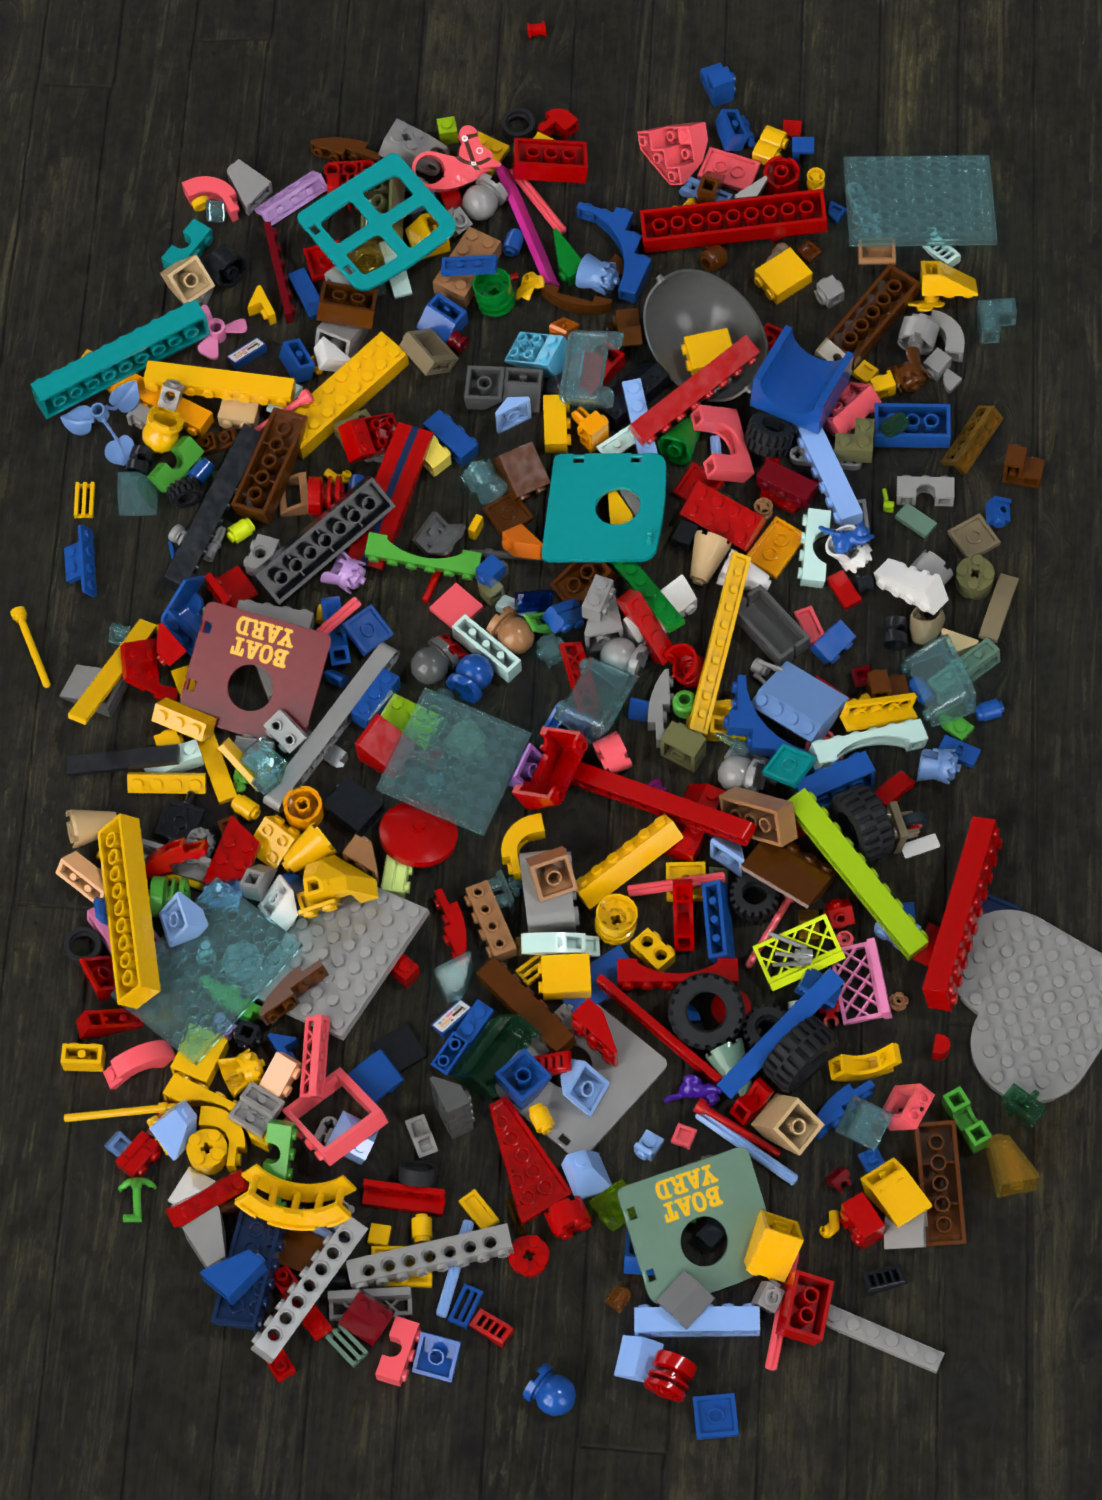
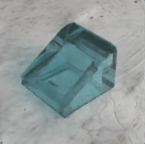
M206 200L207 221L223 223L226 216L224 201Z

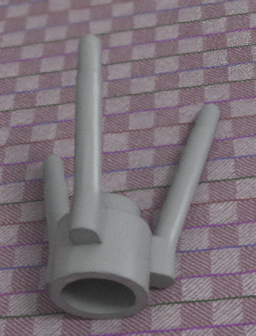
M759 657L751 665V671L754 672L753 677L762 684L766 681L761 676H767L770 670L783 671L782 667L768 663Z
M768 932V935L799 948L795 949L794 953L776 951L775 955L794 958V962L773 963V967H803L804 964H811L813 950L807 949V945L797 943L773 932Z

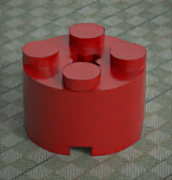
M775 156L766 162L763 177L766 175L768 178L764 188L768 194L774 195L798 191L800 168L794 159Z
M574 1196L576 1200L572 1201L569 1198H565L548 1208L549 1213L544 1212L554 1237H561L565 1241L574 1236L573 1233L579 1230L585 1231L592 1226L590 1223L592 1219L581 1196Z

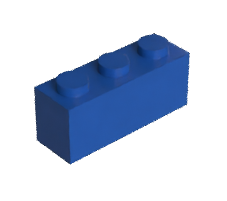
M440 409L423 423L424 430L434 432L439 444L442 447L448 448L451 452V458L461 467H464L479 454L477 440L472 436L469 437L461 425L457 426L451 416L447 413L444 414Z
M383 667L352 709V722L366 729L375 715L382 713L392 695L396 694L401 688L400 677Z

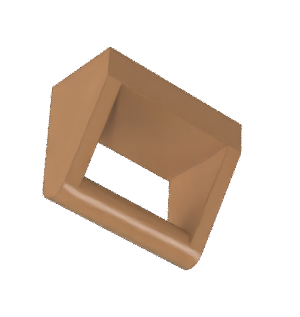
M858 238V264L896 265L895 238Z
M306 472L290 476L287 486H300L301 503L287 508L285 490L279 503L281 517L309 514Z

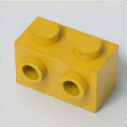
M62 1043L61 1065L64 1071L104 1072L106 1052L103 1045L96 1043Z

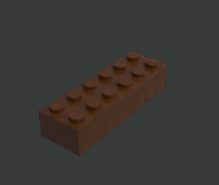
M892 264L887 266L827 337L844 353L849 351L854 354L853 371L909 307L908 303L913 302L919 295L920 282Z

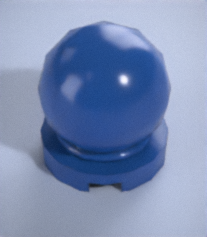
M472 653L464 656L456 666V674H450L446 680V686L451 691L455 689L461 694L460 698L467 702L475 703L479 701L483 695L481 690L491 683L494 675L490 660L482 654Z
M545 1363L537 1370L540 1375L536 1380H530L523 1392V1398L528 1402L536 1399L537 1406L548 1415L559 1416L566 1414L575 1404L577 1395L575 1387L568 1378L560 1374L553 1375L554 1368Z

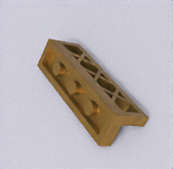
M978 405L940 461L943 465L954 466L961 475L968 473L1004 419L996 407Z

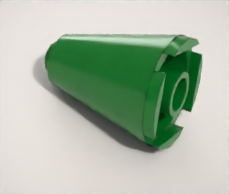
M690 415L665 433L658 441V449L662 456L665 454L669 457L668 461L676 465H686L687 462H690L701 431H694Z

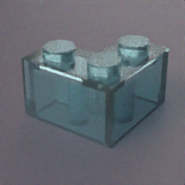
M1015 297L978 300L976 314L981 344L999 343L1000 326L1016 325L1017 309Z
M260 737L243 751L241 757L244 766L254 772L251 784L257 791L266 796L282 783L288 762Z

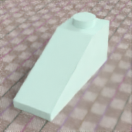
M385 241L379 242L381 258L385 265L395 259L397 255ZM406 270L389 280L395 299L412 295Z
M194 739L179 744V765L144 768V771L182 773L204 766L197 740Z

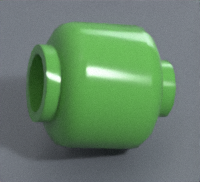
M682 690L674 695L672 709L676 716L683 719L689 717L695 699L694 693Z

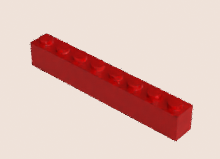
M747 335L743 336L631 423L628 428L642 446L646 443L650 445L657 439L656 435L661 431L663 434L672 427L671 424L674 421L680 422L686 417L685 413L688 410L694 411L701 405V400L704 398L708 400L715 394V389L718 387L722 389L730 382L728 379L733 375L736 378L744 371L743 368L746 365L752 366L758 361L757 357L760 351Z

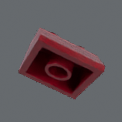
M360 1288L338 1324L373 1346L390 1322L395 1310Z

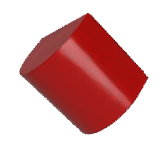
M936 1034L932 1060L940 1061L947 1058L950 1050V1041L946 1036Z

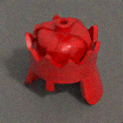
M679 643L673 645L665 653V659L673 664L672 676L686 688L691 686L698 687L705 658L698 655L694 648L688 644Z

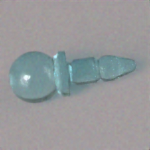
M715 733V736L720 741L729 745L730 750H734L737 755L744 756L749 752V748H746V741H739L737 737L733 740L723 733Z

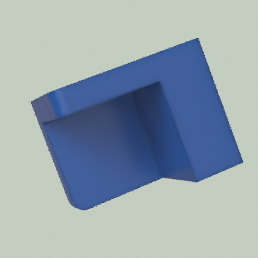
M792 137V159L799 162V154H814V137Z

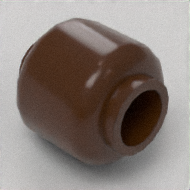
M714 244L701 253V264L706 270L717 271L728 262L727 251L720 245Z

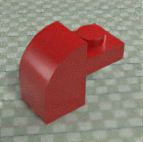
M551 109L546 112V121L539 124L537 132L548 137L557 132L567 140L579 130V120L565 109Z
M760 1077L754 1081L745 1095L736 1100L729 1112L744 1126L760 1114L769 1103L774 1090Z

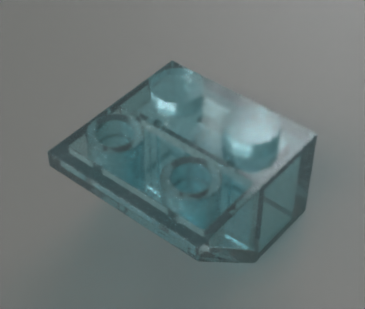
M853 1095L835 1132L875 1151L881 1142L886 1128L890 1124L893 1114Z

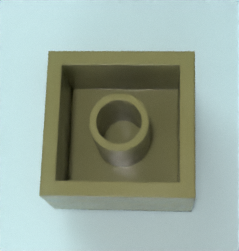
M672 721L660 739L661 756L695 773L706 756V738L700 732H693L684 724Z

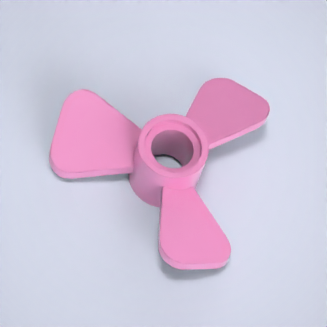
M202 305L201 308L207 316L210 335L198 345V352L211 360H217L219 357V343L225 341L227 333L246 332V320L238 319L225 325L221 319L212 317L207 305Z

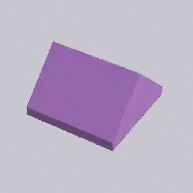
M528 743L508 785L513 788L515 784L523 786L524 781H531L542 758V754L532 744Z

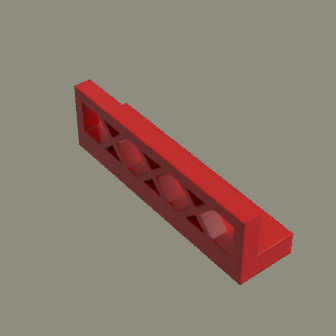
M582 642L560 643V653L578 712L587 713L592 718H596L602 708Z
M364 1179L362 1206L419 1214L425 1213L442 1217L444 1215L446 1203L445 1189L414 1187L399 1183Z

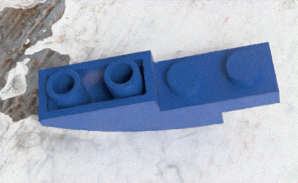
M477 999L457 1030L451 1033L431 1062V1065L448 1076L477 1042L485 1030V1025L495 1011Z
M871 1079L854 1090L850 1084H847L826 1102L817 1115L825 1125L814 1139H821L828 1133V1130L833 1127L837 1129L842 1126L846 1118L845 1111L853 1110L858 1102L862 1100L867 1101L874 1095L875 1085Z

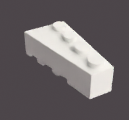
M890 558L873 573L876 585L881 590L885 589L891 592L893 596L904 599L908 604L919 607L923 612L927 611L934 615L949 600L939 574L935 573L932 576L929 575L930 572L927 570L919 572L914 566L907 568L905 563Z

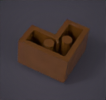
M638 308L616 310V314L612 315L613 326H617V332L614 333L615 344H619V348L642 346Z
M1008 444L1002 482L1040 488L1045 460L1038 457H1026L1027 447L1019 444Z
M874 669L867 673L866 692L871 698L909 693L905 674H893L888 677L887 669Z

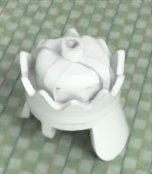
M849 524L839 527L836 531L855 530L857 527ZM831 535L826 541L825 550L827 554L837 559L846 572L850 570L856 573L859 568L865 567V564L872 561L870 555L872 549L867 543L859 546L854 545L853 549L843 554H838L834 551Z

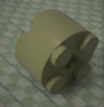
M979 554L963 559L956 568L955 584L957 591L963 597L975 600L988 596L994 584L995 571L992 564Z

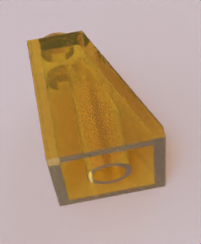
M996 1134L988 1138L986 1155L996 1197L1037 1191L1040 1175L1009 1135L1003 1136V1134Z

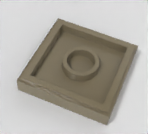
M980 513L951 528L947 533L965 558L976 554L983 555L1001 544V541L990 526L986 524L985 519Z

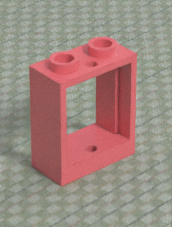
M920 1083L895 1085L876 1120L891 1131L917 1129L935 1094Z

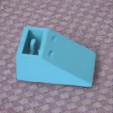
M520 331L504 361L518 368L543 370L544 378H552L562 372L574 349L564 336Z

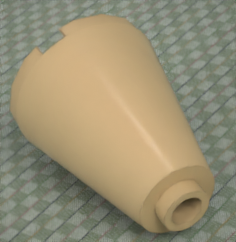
M702 530L696 531L690 569L692 583L703 586V584L709 582L730 550L731 542L727 544L726 538L712 532H708L705 535L702 534Z
M66 810V817L70 816V821L66 822L70 843H74L72 847L79 848L98 840L97 832L117 816L116 812Z

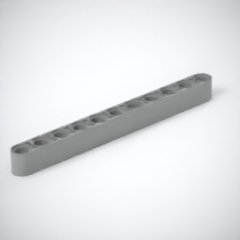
M384 642L377 646L269 788L263 798L265 805L279 813L284 811L283 800L285 795L290 790L304 785L328 752L329 746L332 747L350 724L352 721V709L383 667L390 671L400 655L398 650Z

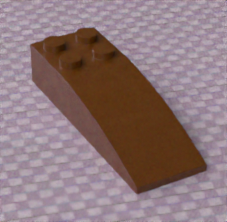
M276 407L273 408L232 500L231 506L236 515L268 524L271 523L294 468L308 416Z
M956 1121L920 1122L917 1129H913L918 1186L933 1206L927 1210L928 1227H925L926 1247L967 1244Z

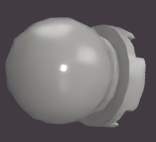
M486 173L481 174L477 178L476 185L467 189L462 200L465 213L477 221L487 220L493 216L498 205H503L508 196L504 186L500 182L496 184L491 180L492 176Z
M612 638L604 644L601 650L600 661L611 674H626V679L635 683L640 677L637 675L639 669H644L649 655V651L646 650L649 647L640 644L636 648L634 643L627 638Z
M742 755L730 756L721 763L718 769V780L726 791L736 786L758 792L759 789L763 790L766 777L763 776L762 771L763 765L766 762L758 758L750 761Z

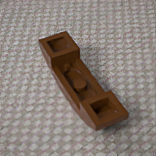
M547 283L541 288V295L547 301L572 313L602 315L612 313L613 310L611 299L594 296L593 301H588L561 294L559 286Z

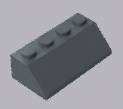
M434 1076L430 1077L435 1107L451 1139L453 1140L474 1130L473 1122H475V1118L473 1116L472 1099L468 1090L464 1091L460 1084Z

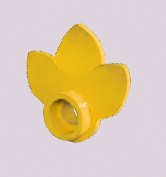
M535 272L526 273L522 277L521 285L516 291V300L523 298L529 301L534 288L544 287L545 281L543 276L537 275Z
M924 296V300L908 303V306L917 307L918 312H928L933 308H941L945 305L944 302H941L939 296L934 298Z

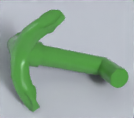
M134 1177L125 1180L118 1187L120 1192L129 1186L133 1190V1214H124V1223L142 1222L141 1188L142 1185H146L156 1190L157 1186L151 1180Z

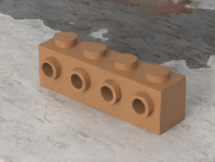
M488 880L465 888V903L467 907L471 906L473 910L471 916L474 924H479L480 930H478L481 940L486 941L488 945L485 949L489 959L494 957L499 962L500 960L504 961L517 956L516 945Z

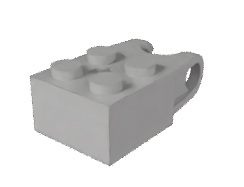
M396 119L384 138L378 155L386 157L391 153H396L411 168L414 159L423 152H437V149H441L446 155H450V151L445 144L429 134ZM424 158L416 164L415 170L435 176L440 172L441 165L433 158ZM428 164L435 166L436 170H431Z

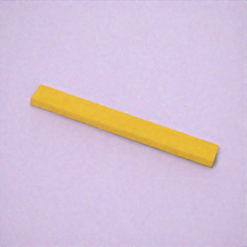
M139 619L120 646L125 642L151 639L157 631V625ZM120 646L68 713L69 719L86 725L123 676Z
M189 665L171 671L180 697ZM191 679L188 690L194 691L196 682ZM213 732V736L202 742L197 740L217 800L219 805L233 801L237 794Z

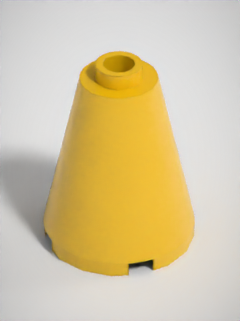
M312 822L282 857L284 861L281 864L287 872L292 871L296 873L305 869L306 864L335 855L337 851L333 849L334 847L315 822Z

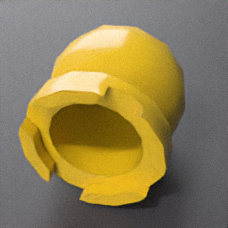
M155 406L149 409L146 418L147 422L142 431V440L146 447L156 453L163 454L169 452L179 440V432L182 430L185 421L184 418L182 419L179 416L180 412L178 410L172 411L163 407L155 408Z

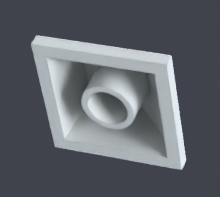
M279 874L265 894L263 901L259 903L258 908L268 922L287 932L295 924L298 913L294 892L285 878Z
M189 1166L169 1197L168 1202L174 1205L215 1183V1180Z

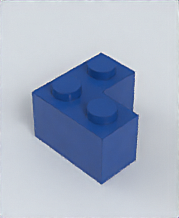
M720 62L700 69L701 82L713 107L734 101V93H736L734 83L736 78L734 73L730 72L728 66L723 67Z

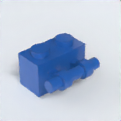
M721 109L714 125L724 150L741 151L745 143H748L749 147H754L756 145L754 141L755 136L750 131V123L746 120L745 116H740L738 109Z

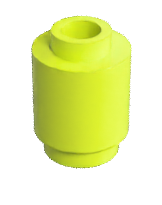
M246 518L228 527L226 535L231 543L239 544L253 535L256 529L251 520Z

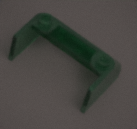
M499 1014L490 1021L453 1069L451 1076L479 1096L495 1098L497 1094L495 1093L496 1082L494 1081V1073L502 1068L516 1051L524 1048L527 1049L532 1043V1038H541L543 1035L521 1014Z

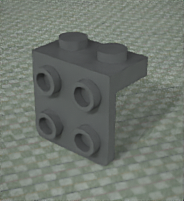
M432 512L412 541L425 555H448L452 552L455 543L464 535L466 526L464 524H448L437 512Z

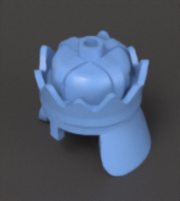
M590 253L585 254L577 270L576 286L584 289L592 288V290L603 295L611 294L615 285H618L620 278H618L619 273L615 269L617 267L616 263L602 262Z
M933 748V751L923 749L919 761L917 781L934 779L950 784L948 780H953L955 773L960 772L961 764H957L958 755L952 753L956 752V749Z

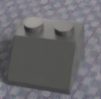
M468 366L464 394L466 409L486 410L502 402L505 367Z

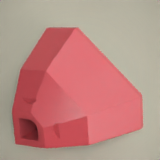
M705 122L676 124L638 131L640 150L669 185L685 184L703 162L708 143Z

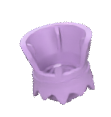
M342 551L337 556L331 571L322 573L320 581L322 583L338 585L341 589L351 594L352 591L350 589L359 588L366 581V578H364L366 570L362 567L366 563L354 558L352 559Z

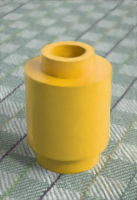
M238 794L231 803L233 811L248 821L256 820L261 813L260 805L245 795Z
M537 1103L529 1108V1117L537 1133H542L543 1135L550 1133L555 1126V1122L547 1106H544L543 1103Z
M425 1213L416 1214L411 1219L414 1244L428 1242L432 1239V1218L428 1217Z

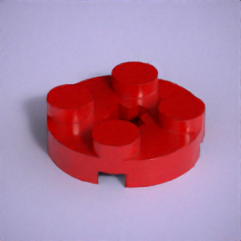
M526 1235L516 1239L512 1243L514 1253L508 1256L513 1271L524 1275V1277H535L543 1273L550 1259L546 1243L537 1235ZM526 1252L535 1254L532 1256L533 1260L531 1261L528 1258L524 1259L523 1256L526 1255Z

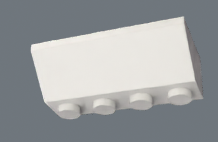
M681 574L664 587L661 592L684 618L687 614L691 615L695 612L697 598L687 580ZM625 617L623 619L624 637L632 641L636 648L640 644L645 645V640L639 629L629 618Z

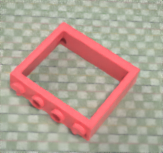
M341 1067L326 1077L324 1098L299 1097L282 1110L286 1117L283 1120L295 1122V1128L298 1129L297 1137L300 1140L304 1139L307 1148L310 1151L315 1150L314 1154L319 1161L324 1160L329 1166L333 1165L388 1123L379 1106ZM343 1086L369 1115L324 1147L301 1123L299 1118Z

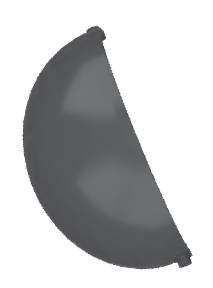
M682 269L666 276L658 275L655 278L657 283L650 290L646 298L643 311L646 339L658 364L670 374V379L678 386L682 385L692 377L691 371H687L686 355L683 356L681 351L684 337L728 328L732 345L745 335L749 337L760 351L757 357L758 361L752 366L746 365L743 368L744 371L736 378L733 375L731 377L732 382L715 392L707 401L725 402L737 398L744 392L752 393L753 379L767 357L769 350L763 325L749 302L730 284L708 272Z

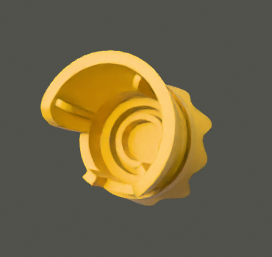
M250 1048L236 1057L217 1059L221 1075L233 1098L246 1089L251 1081L255 1084H260L265 1074L262 1068L266 1066L263 1058L259 1060L256 1053H248Z

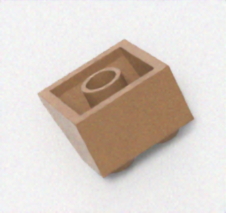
M355 834L342 852L343 859L376 879L377 887H379L380 881L372 842L364 836L360 837Z
M563 846L525 859L540 902L578 890L568 853Z

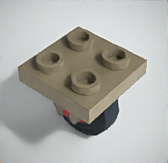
M897 801L889 802L886 809L895 831V846L892 852L893 854L901 853L907 839L917 837L918 833L927 829L929 819L924 812H901Z

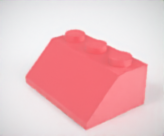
M850 382L834 406L823 428L832 436H836V433L850 434L851 430L855 427L856 418H865L874 412L875 403H882L870 384Z

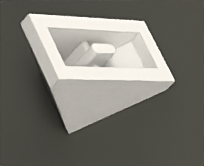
M324 336L313 348L319 370L336 372L351 359Z

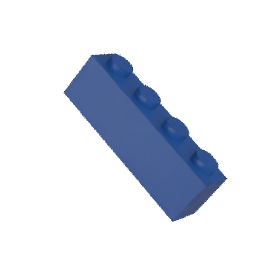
M721 880L702 883L708 958L713 963H717L718 958H735L728 886Z

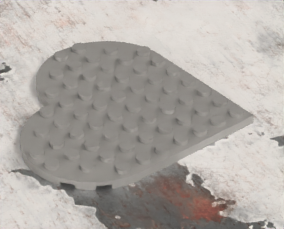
M998 910L986 913L981 918H978V931L976 935H973L972 939L973 949L972 952H968V966L962 973L963 984L961 987H958L957 991L961 1001L978 1015L972 1028L970 1041L974 1066H976L982 1080L992 1090L1007 1099L1020 1103L1038 1102V1104L1054 1101L1056 1098L1071 1092L1082 1081L1102 1050V953L1033 914L1019 910Z

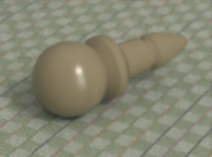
M783 242L778 243L766 262L788 249L789 246Z

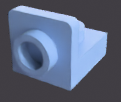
M646 1129L639 1142H636L634 1145L636 1156L642 1160L648 1159L652 1162L664 1143V1139Z

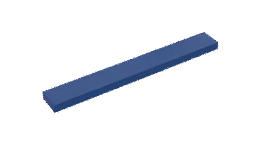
M829 968L716 1085L732 1099L763 1067L765 1059L769 1056L768 1054L774 1049L775 1045L793 1027L797 1026L799 1022L812 1016L845 982Z

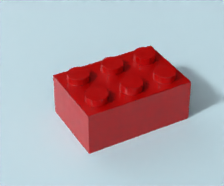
M797 1269L789 1273L786 1279L784 1289L786 1292L782 1298L775 1334L812 1346L822 1342L835 1281Z

